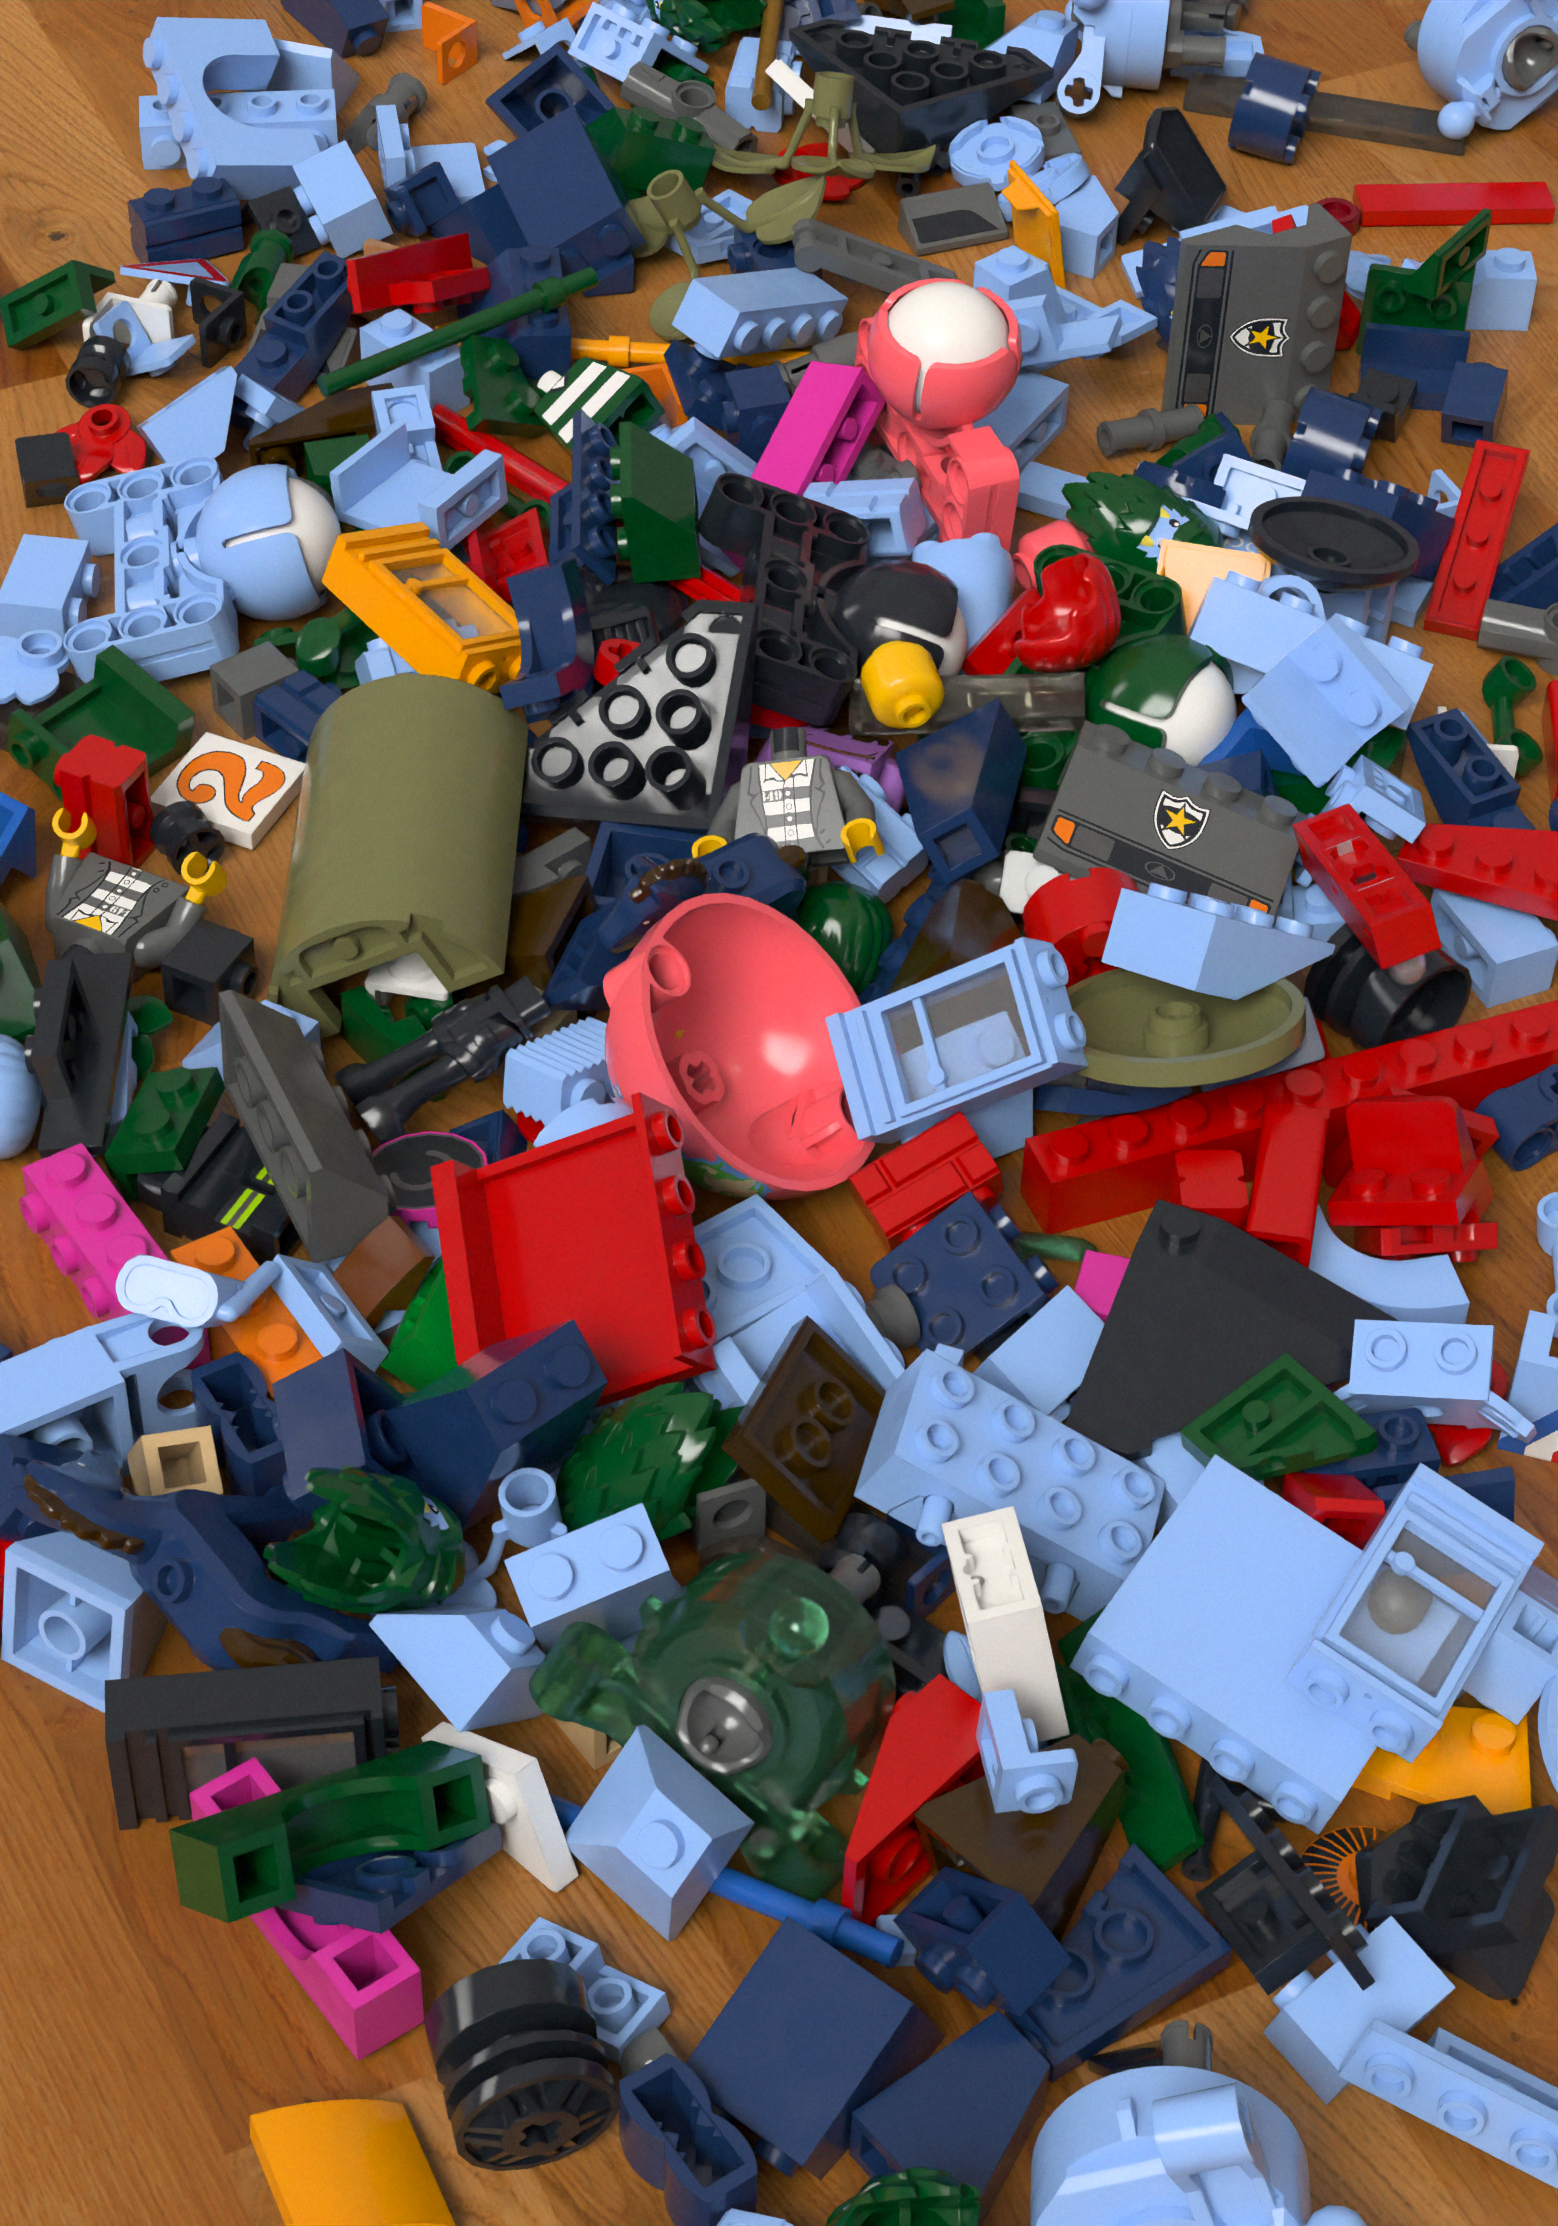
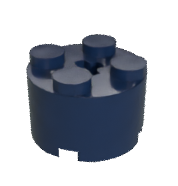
M1256 52L1245 77L1247 81L1242 96L1239 95L1228 135V146L1276 162L1292 165L1299 142L1303 140L1311 116V113L1307 111L1310 101L1315 98L1322 72Z
M1311 386L1297 421L1299 423L1293 439L1290 441L1281 472L1307 480L1310 469L1332 475L1334 466L1343 467L1362 474L1370 452L1371 440L1369 439L1373 440L1383 409Z

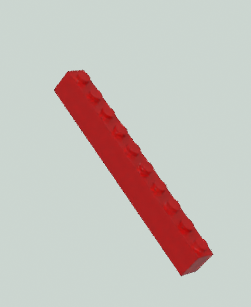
M1558 1000L1186 1096L1155 1108L1117 1114L1025 1138L1020 1194L1046 1237L1154 1208L1158 1199L1168 1202L1175 1153L1181 1152V1150H1234L1241 1153L1244 1169L1243 1182H1251L1254 1178L1266 1101L1330 1110L1324 1162L1349 1134L1346 1110L1351 1102L1357 1098L1379 1097L1389 1086L1418 1095L1451 1097L1458 1102L1460 1108L1474 1112L1479 1103L1494 1091L1510 1087L1544 1071L1551 1065L1558 1064Z

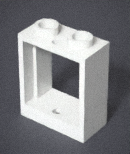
M1014 1506L941 1523L982 1696L983 1692L1013 1689L1021 1719H1032L1038 1742L1070 1735L1043 1607Z

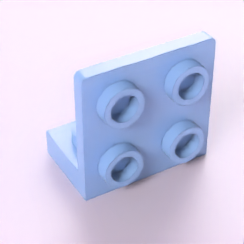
M595 2L592 3L567 52L576 59L622 83L626 79L630 68L638 61L652 67L660 50L706 74L710 66L695 57L699 48L676 35H673L671 41L666 40L670 31L648 18H645L641 25L637 24L640 16L614 2L611 10Z
M396 105L376 106L378 158L384 189L433 162H440L461 205L485 191L474 143L410 146L408 123L399 124Z
M1337 613L1289 650L1242 697V702L1251 711L1257 724L1270 733L1289 755L1295 768L1306 775L1317 788L1327 783L1365 742L1397 719L1413 704L1412 700Z
M1362 754L1352 768L1344 764L1332 778L1325 792V795L1330 797V799L1319 813L1321 814L1349 803L1358 815L1361 811L1367 814L1364 818L1365 823L1378 834L1390 840H1394L1398 834L1410 843L1415 841L1426 825L1421 792ZM1309 813L1306 816V819L1316 815H1314L1313 813ZM1298 849L1294 860L1295 881L1306 888L1313 878L1304 868Z

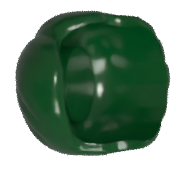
M827 881L819 885L806 887V893L797 907L799 915L798 925L812 936L828 953L852 986L856 996H859L869 984L875 982L882 970L878 965V960L884 950L894 941L895 937L893 917L888 907L877 895L859 885L843 881Z

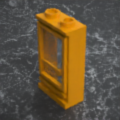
M423 522L338 534L321 582L416 672L457 679L479 687L491 694L499 693V686L517 677L521 666V641L515 610L447 548L441 549L439 547L441 543L436 538L430 539L428 536L431 529Z

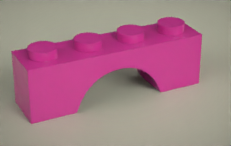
M253 1757L189 1793L193 1821L280 1792L281 1789L257 1758ZM279 1905L249 1916L357 2061H360L424 2022L421 1970L389 1929L379 1934L343 1924L319 1925L313 1922L312 1916L281 1909Z

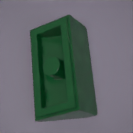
M1484 208L1437 249L1402 284V288L1431 301L1444 293L1486 255L1492 218L1491 210Z

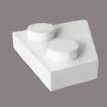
M444 1721L421 1737L423 1742L432 1740L481 1755L490 1819L501 1824L502 1849L548 1889L556 1893L579 1876L537 1758L469 1731L458 1732L452 1724Z

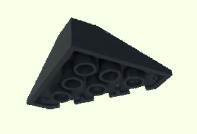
M825 19L789 29V39L814 73L828 71L855 76L853 102H857L856 117L859 133L877 153L915 151L926 143L941 145L940 149L950 144L964 128L977 121L988 120L1053 79L1054 69L1025 48L1007 46L1006 54H1001L991 50H977L978 41L941 36L940 44H935L926 40H911L912 31L880 26L875 27L874 34H869L860 30H846V21Z
M697 600L681 613L687 623L667 639L656 645L650 637L613 665L620 674L592 697H589L584 689H582L546 718L553 727L526 748L519 820L569 830L576 827L581 832L598 834L601 821L706 835L730 786L741 781L742 768L747 764L759 614L758 605L746 602Z
M1158 1199L1136 1243L1065 1425L1130 1462L1151 1456L1153 1447L1151 1440L1180 1432L1182 1428L1286 1352L1324 1386L1350 1379L1355 1319L1399 1320L1229 1222Z

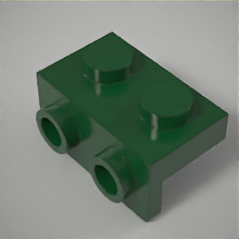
M179 1067L168 1071L148 1073L104 1155L108 1171L116 1179L127 1202H140L138 1200L136 1180L139 1173L184 1170L225 1090L224 1081L217 1067L198 1069Z

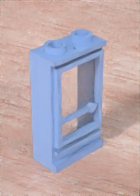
M1021 937L1014 940L1015 943L848 1012L836 1013L825 1018L859 1141L891 1144L925 1131L959 1110L963 1115H966L1088 1067L1083 1053V1047L1086 1045V1032L1079 1016L1072 1011L1065 987L1069 979L1067 966L1061 954L1054 948L1053 943Z
M1420 1463L1392 1501L1386 1514L1378 1524L1284 1680L1302 1691L1316 1706L1334 1712L1367 1734L1370 1740L1381 1749L1395 1753L1412 1764L1440 1730L1448 1711L1545 1543Z

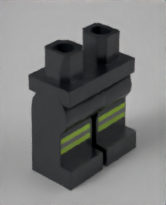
M222 1112L211 1127L206 1125L184 1170L139 1173L137 1176L138 1200L162 1211L164 1232L181 1239L185 1235L188 1239L195 1241L231 1226L259 1266L267 1260L273 1261L277 1254L292 1257L303 1244L245 1126L240 1127L239 1118Z

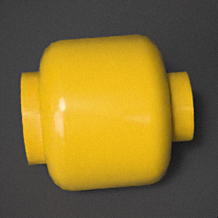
M890 641L874 650L862 667L860 682L875 719L886 727L896 729L919 727L933 717L943 704L945 695L943 683L930 652L920 644Z

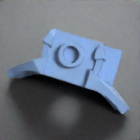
M1355 1319L1350 1380L1347 1385L1335 1391L1334 1394L1358 1415L1418 1408L1421 1410L1426 1424L1463 1425L1467 1429L1491 1428L1501 1430L1507 1435L1527 1444L1537 1434L1534 1424L1490 1390L1495 1335L1494 1326Z

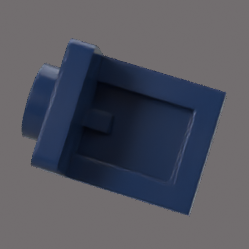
M433 162L383 189L389 200V203L385 204L386 212L398 231L404 230L406 235L419 237L427 232L426 227L439 221L461 206L440 162Z

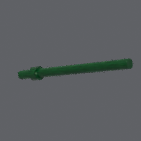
M587 267L560 279L555 276L534 283L531 291L317 378L319 390L327 398L461 343L472 335H480L538 310L548 313L566 304V299L597 287L599 284L597 273L592 267Z

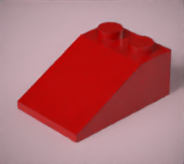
M940 1673L918 1693L914 1690L905 1693L892 1708L845 1853L841 1905L852 1909L853 1919L873 1927L876 1926V1919L880 1915H888L931 1875L913 1814L924 1803L985 1776L976 1739L981 1703Z

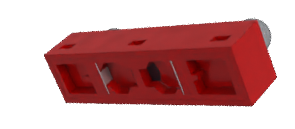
M1349 803L1292 824L1304 868L1382 970L1388 968L1391 978L1401 985H1413L1419 982L1426 972L1424 954L1442 947L1430 902Z

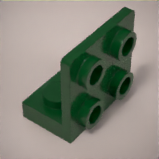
M1376 263L1371 264L1366 282L1357 354H1362L1366 323L1465 331L1476 264L1433 301L1402 288V284L1416 269Z

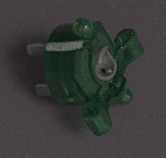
M748 1551L721 1557L698 1571L665 1604L653 1594L645 1599L639 1607L643 1629L638 1635L632 1652L597 1625L587 1622H574L566 1626L529 1679V1692L536 1705L552 1718L564 1722H574L608 1734L622 1747L625 1746L637 1726L645 1724L755 1822L739 1845L754 1877L816 1903L821 1898L827 1899L843 1879L845 1853L849 1843L833 1825L815 1810L829 1801L836 1793L858 1795L867 1785L870 1779L861 1773L858 1768L882 1741L895 1705L896 1683L888 1648L877 1625L861 1605L878 1590L880 1574L873 1564L863 1574L859 1573L857 1570L862 1566L866 1558L855 1553L844 1556L829 1575L802 1560L773 1552Z

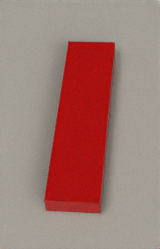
M1546 182L1354 185L1352 198L1354 205L1360 210L1359 222L1362 227L1466 225L1484 208L1491 210V225L1553 223L1556 209Z
M1476 440L1455 512V522L1443 553L1424 618L1423 630L1478 641L1487 599H1490L1529 463L1530 450Z

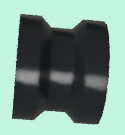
M178 801L168 805L158 813L150 827V841L161 854L167 856L169 864L180 875H182L181 866L183 861L189 854L200 852L207 859V869L205 871L207 872L213 861L218 862L225 848L224 836L214 824L207 822V817L199 806L190 801Z

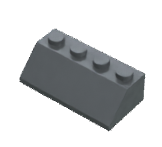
M233 990L218 993L224 1087L312 1262L320 1263L350 1254L375 1227L384 1221L389 1214L397 1210L395 1193L386 1174L377 1176L372 1166L373 1157L366 1134L362 1129L353 1130L349 1122L347 1101L339 1085L330 1086L326 1079V1065L319 1045L316 1042L307 1043L296 1020Z

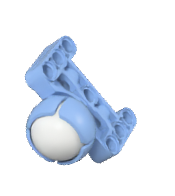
M200 455L88 482L70 491L65 498L64 506L78 539L90 541L91 555L101 556L114 553L115 613L77 623L66 632L62 641L81 686L94 678L96 655L111 645L117 647L157 682L209 670L210 665L236 655L240 648L236 611L255 619L282 621L296 619L312 613L327 601V587L321 581L338 534H342L333 508L324 496L312 486L299 480L294 469L289 468V466L280 464L252 466L234 473L224 481L216 460L210 456Z

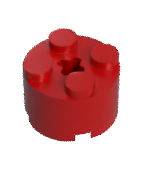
M1105 867L1088 868L1091 876L1072 881L1068 873L1057 876L1036 890L1024 907L1022 916L1024 921V937L1053 943L1054 948L1061 954L1067 966L1069 979L1065 985L1066 989L1094 975L1119 968L1103 963L1101 960L1121 888L1139 892L1136 882L1121 871Z

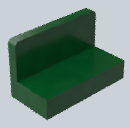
M71 260L1 297L0 309L8 347L24 351L97 313L94 294L116 282L114 272Z

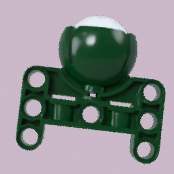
M1059 544L1043 549L1037 554L1033 562L1037 590L1041 597L1043 595L1040 574L1045 567L1062 558L1085 552L1098 557L1106 565L1113 579L1121 609V627L1115 644L1097 662L1085 668L1065 673L1034 672L1023 666L1016 656L978 707L953 698L944 697L943 704L936 714L926 723L915 728L918 741L999 697L1027 746V753L1014 799L1015 803L1018 801L1021 785L1058 791V779L1085 720L1096 725L1109 724L1118 727L1126 732L1133 741L1152 749H1169L1179 754L1187 764L1198 766L1203 758L1223 741L1237 719L1236 701L1233 693V674L1231 666L1225 657L1221 656L1209 645H1203L1188 636L1182 588L1176 581L1071 545Z

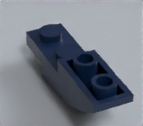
M323 251L263 316L267 333L234 368L237 380L241 374H244L293 402L299 399L333 350L353 311L352 299L347 289L348 272L346 259ZM234 394L229 424L249 432L255 422L254 419L244 413L249 404Z
M1457 708L1408 724L1406 734L1416 764L1444 824L1536 830L1516 805L1521 790L1520 785Z

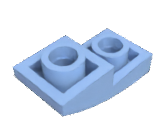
M538 1917L498 1963L501 1964L520 1959H549L570 1965L583 1977L596 2020L598 2037L596 2041L604 2047L607 2059L619 2065L625 2047L650 2027L655 2026L658 2029L671 2013L666 1992L605 1965L598 1943L541 1917Z

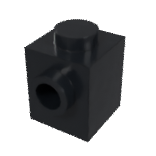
M202 918L198 920L160 963L164 1000L168 1009L213 1027L216 1023L220 1022L218 993L233 990L250 998L257 988L260 971L256 966L254 938Z

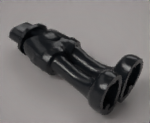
M525 975L503 991L498 985H494L489 988L487 993L462 1000L454 1007L443 1010L431 1018L433 1028L420 1037L371 1062L349 1064L334 1075L365 1123L382 1145L409 1134L407 1128L408 1121L422 1105L432 1098L469 1079L475 1084L487 1079L499 1067L501 1062L505 1060L509 1049L516 1050L518 1045H521L523 1042V1037L518 1030H521L529 1040L533 1037L529 1028L548 1016L552 1011ZM433 1060H436L435 1062H433L417 1074L393 1086L407 1074L411 1073L417 1068Z

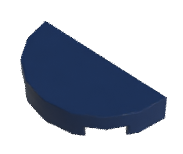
M1145 460L1138 464L1137 470L1134 469L1132 475L1141 477L1160 488L1168 485L1180 496L1219 509L1227 492L1223 490L1222 486L1179 473L1180 471Z

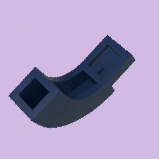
M576 558L524 570L506 578L519 628L521 666L517 677L499 686L505 710L522 706L527 724L547 720V716L582 689H584L589 697L592 696L594 683L592 672L594 668L593 638L587 601Z

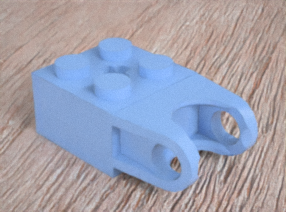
M131 1313L87 1326L63 1337L54 1338L44 1345L0 1362V1435L4 1433L84 1453L90 1450L103 1452L111 1456L118 1463L122 1478L130 1475L127 1454L141 1436L195 1428L197 1426L194 1402L182 1409H169L161 1405L159 1400L161 1397L176 1390L193 1392L191 1383L192 1370L183 1368L187 1367L203 1349L205 1340L204 1328L184 1327L141 1314ZM168 1326L181 1327L189 1332V1335L184 1340L167 1346L156 1344L151 1340L152 1335L157 1330Z

